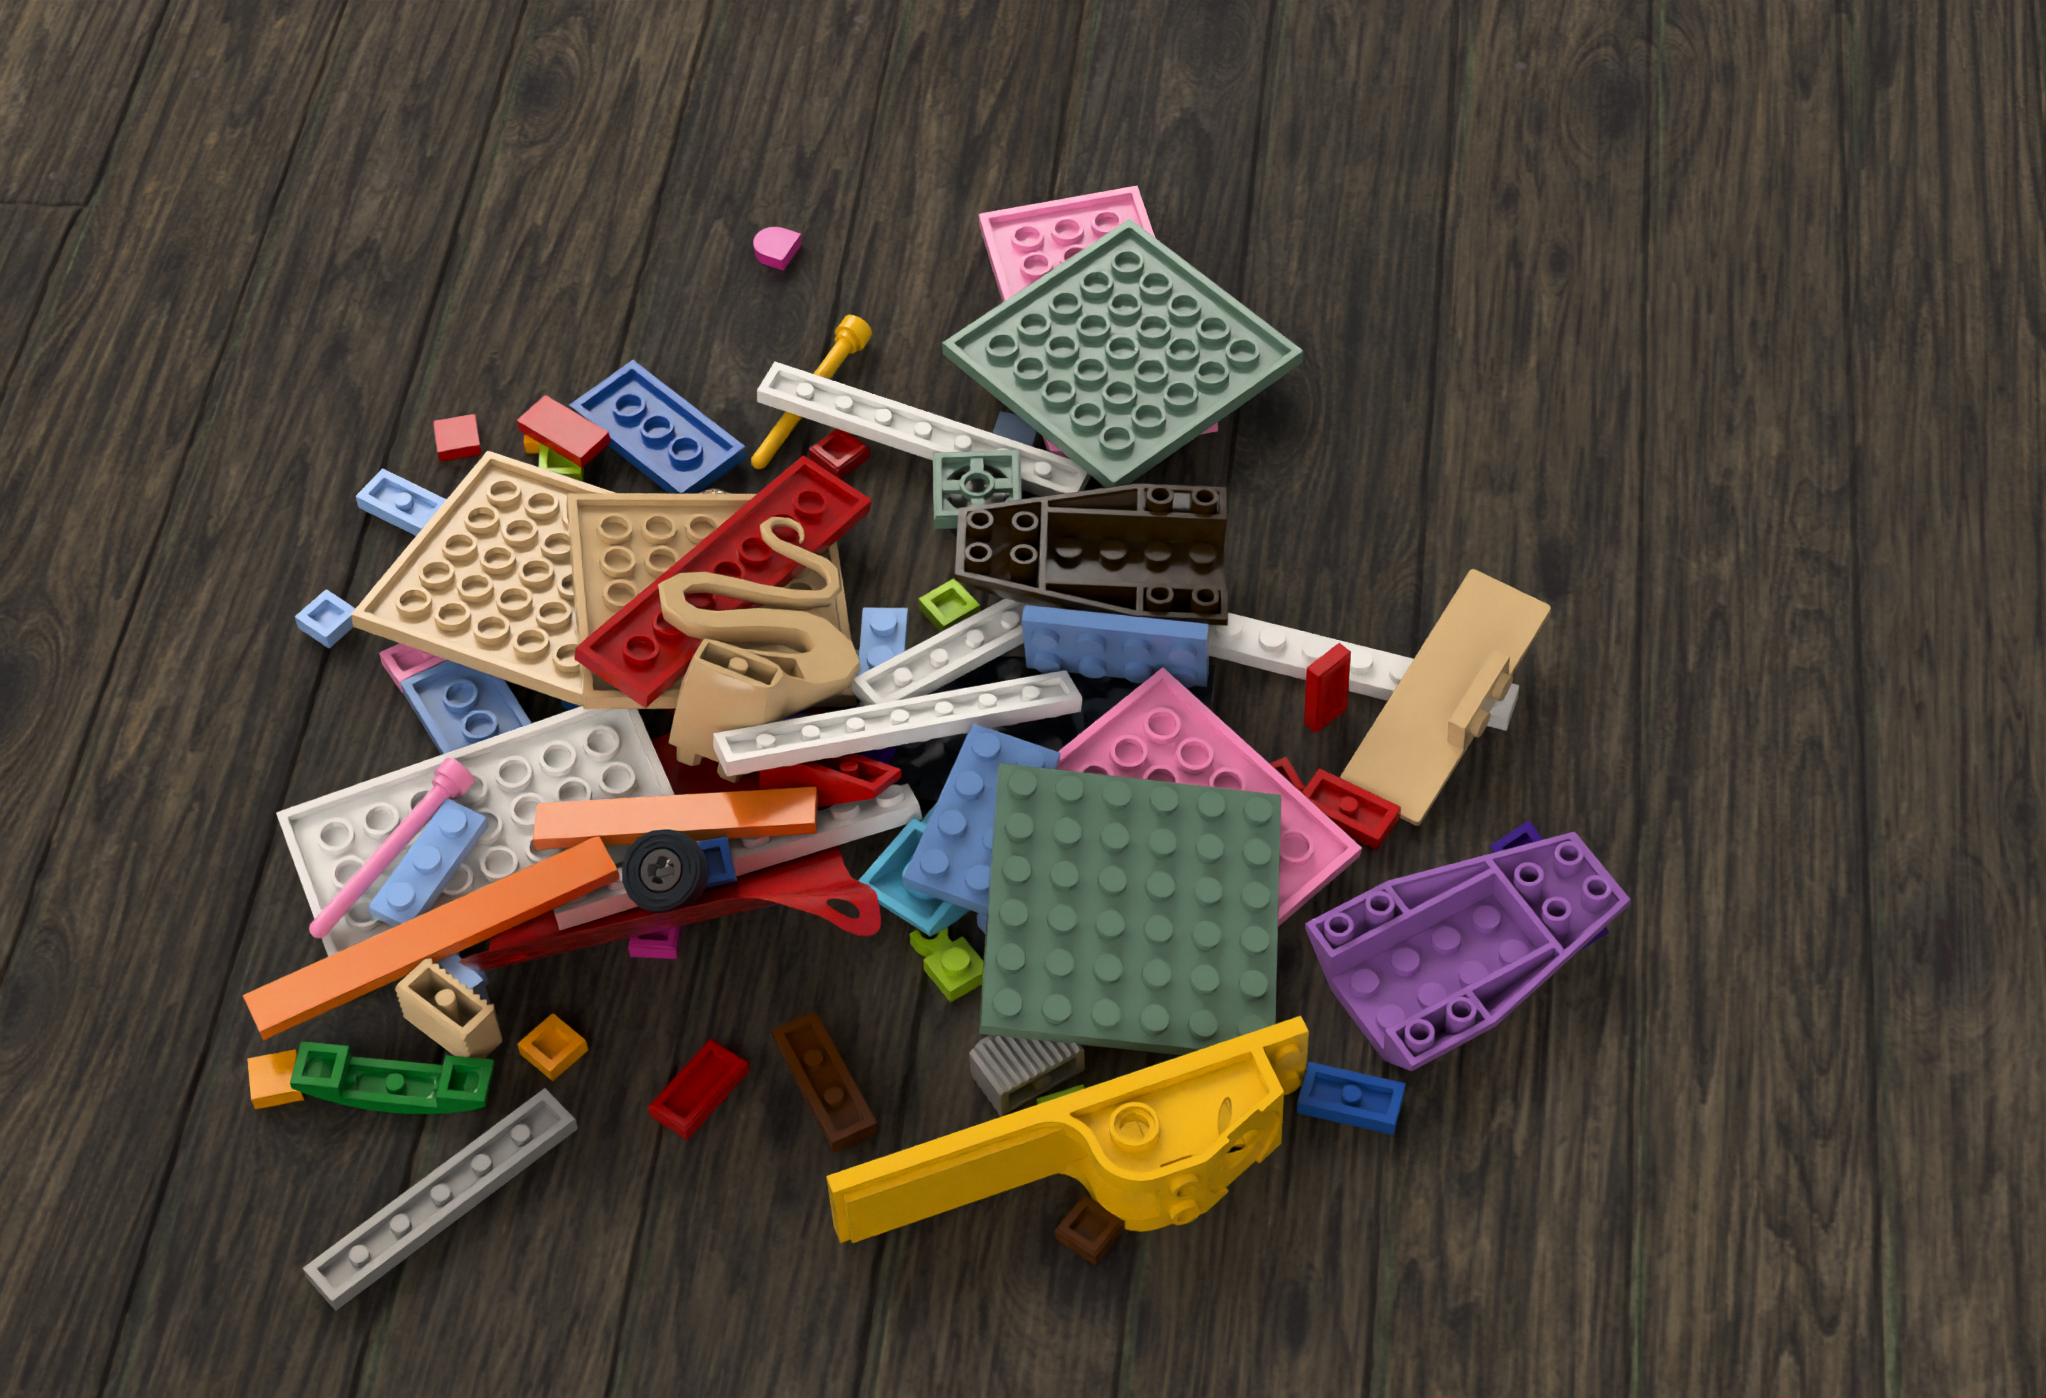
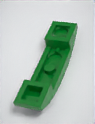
M301 1041L290 1086L292 1089L316 1098L373 1111L426 1115L459 1113L486 1107L495 1062L491 1059L450 1055L445 1056L443 1065L354 1057L351 1055L349 1046Z

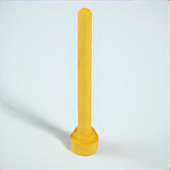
M855 315L845 316L835 330L836 344L813 373L814 375L830 380L848 354L862 350L871 339L872 330L863 319ZM785 411L752 456L751 464L755 469L761 470L768 465L802 418L801 416Z

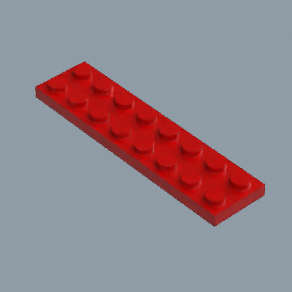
M803 455L575 648L574 660L644 708H647L686 673L692 657L703 641L702 639L687 636L664 620L658 584L679 573L708 572L784 588L806 566L772 550L762 540L760 525L770 517L791 518L800 523L804 530L805 536L801 544L798 542L800 539L799 533L794 529L775 527L772 529L773 533L780 540L820 556L870 512L872 500ZM707 592L684 595L686 602L694 607L712 611L754 609L763 606V604Z

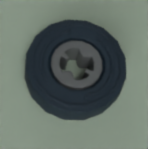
M672 829L652 830L639 837L628 849L622 864V883L629 898L641 909L654 914L693 906L703 894L708 880V862L702 848L690 836ZM667 864L674 868L673 876H666L663 881V879L656 877V871L658 868H665Z

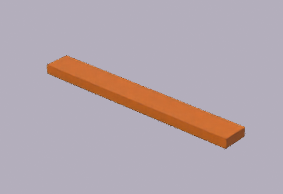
M598 835L243 995L244 1000L264 1041L407 976L424 959L432 958L433 963H436L619 880L618 869Z

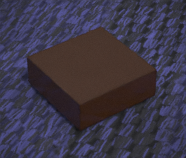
M1084 1194L1054 1230L1055 1239L1096 1265L1125 1230V1220L1113 1215L1099 1203Z

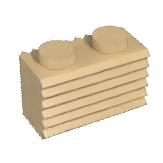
M432 958L424 959L397 984L395 991L397 992L396 996L399 997L398 1001L401 1003L400 1007L402 1008L401 1012L404 1013L403 1017L454 1056L485 1059L503 1042L494 1004L488 1005L487 999L481 1000L480 994H474L473 989H467V985L461 984L459 979H454L453 974H447L446 968L440 969L439 963L433 964Z

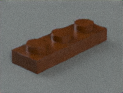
M816 1011L771 1030L773 1041L833 1153L878 1134V1126L874 1116Z

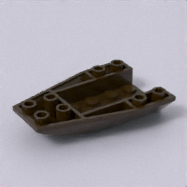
M1137 483L958 508L955 581L995 596L1039 607L1227 626L1228 586H1225L1224 541L1227 523L1226 487Z

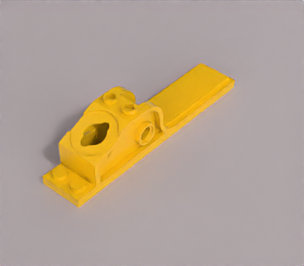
M1298 1016L828 1175L826 1178L832 1218L840 1243L848 1240L855 1243L1057 1173L1071 1176L1081 1182L1094 1201L1113 1215L1125 1220L1126 1230L1143 1232L1160 1229L1171 1224L1184 1225L1190 1223L1200 1214L1206 1213L1229 1192L1226 1187L1255 1161L1260 1164L1282 1143L1284 1095L1294 1092L1303 1084L1307 1069L1309 1031L1302 1017ZM1232 1147L1243 1148L1241 1150L1228 1153Z

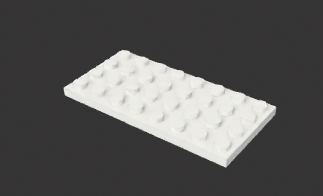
M581 706L276 812L315 919L433 788L432 781L436 778L434 772L446 758L458 761L475 779V783L463 797L456 796L452 801L485 816L489 827L429 911L569 849H535L533 832L537 803L674 795V792L638 709H584ZM430 820L330 932L322 938L328 957L393 928L372 917L368 906ZM633 844L605 846L617 868L622 867L626 853Z

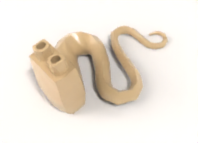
M770 517L760 525L762 540L772 550L818 572L827 584L822 590H793L708 572L679 573L658 584L664 620L687 636L703 640L692 657L681 682L669 744L677 746V761L689 766L700 765L704 757L719 762L717 773L720 778L733 783H737L743 774L726 776L713 748V733L779 722L784 718L836 698L850 685L861 669L853 643L832 623L822 617L805 611L767 608L712 611L696 608L685 600L684 595L707 592L787 609L829 607L842 591L839 570L827 558L780 540L773 533L772 529L775 527L794 529L799 533L800 539L798 542L801 544L805 536L804 530L800 523L791 518ZM720 641L780 645L801 653L788 654L741 649Z

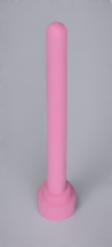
M446 758L435 770L434 775L436 778L432 781L433 788L310 924L309 931L313 937L323 938L330 932L438 811L446 798L454 800L456 796L463 797L473 786L475 779L462 764L452 758Z

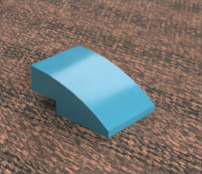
M935 806L921 821L913 817L858 880L869 885L877 893L878 903L930 937L944 930L970 911L969 909L903 887V877Z

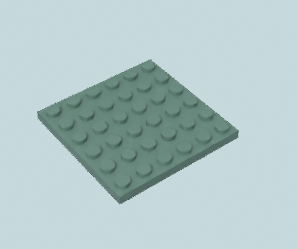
M1128 219L942 342L944 356L1105 488L1129 485L1303 363V350L1131 219Z
M999 763L996 778L979 1034L1052 1042H1075L1080 1045L1186 1055L1275 1025L1281 795Z

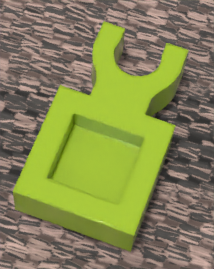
M948 928L936 933L937 937L934 939L923 938L918 930L909 934L911 946L918 954L926 957L923 959L924 971L950 1003L982 985L984 961L963 936L952 942L948 936Z

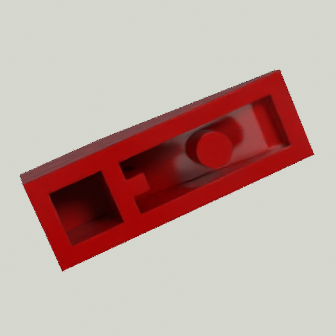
M853 753L837 758H826L799 763L793 766L759 771L760 790L817 787L818 807L876 798L901 778V769Z

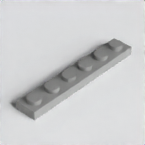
M544 1088L303 1267L306 1278L333 1309L337 1311L576 1131L578 1128L575 1118Z

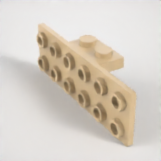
M1471 569L1340 778L1400 806L1401 819L1415 826L1420 825L1473 738H1479L1484 732L1491 716L1490 710L1497 700L1502 701L1509 691L1514 671L1550 615V605L1482 572Z

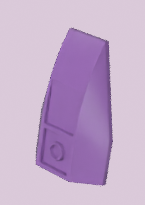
M1574 831L1386 881L1305 923V929L1331 991L1383 1061L1414 1071L1496 1027L1630 905L1631 899Z

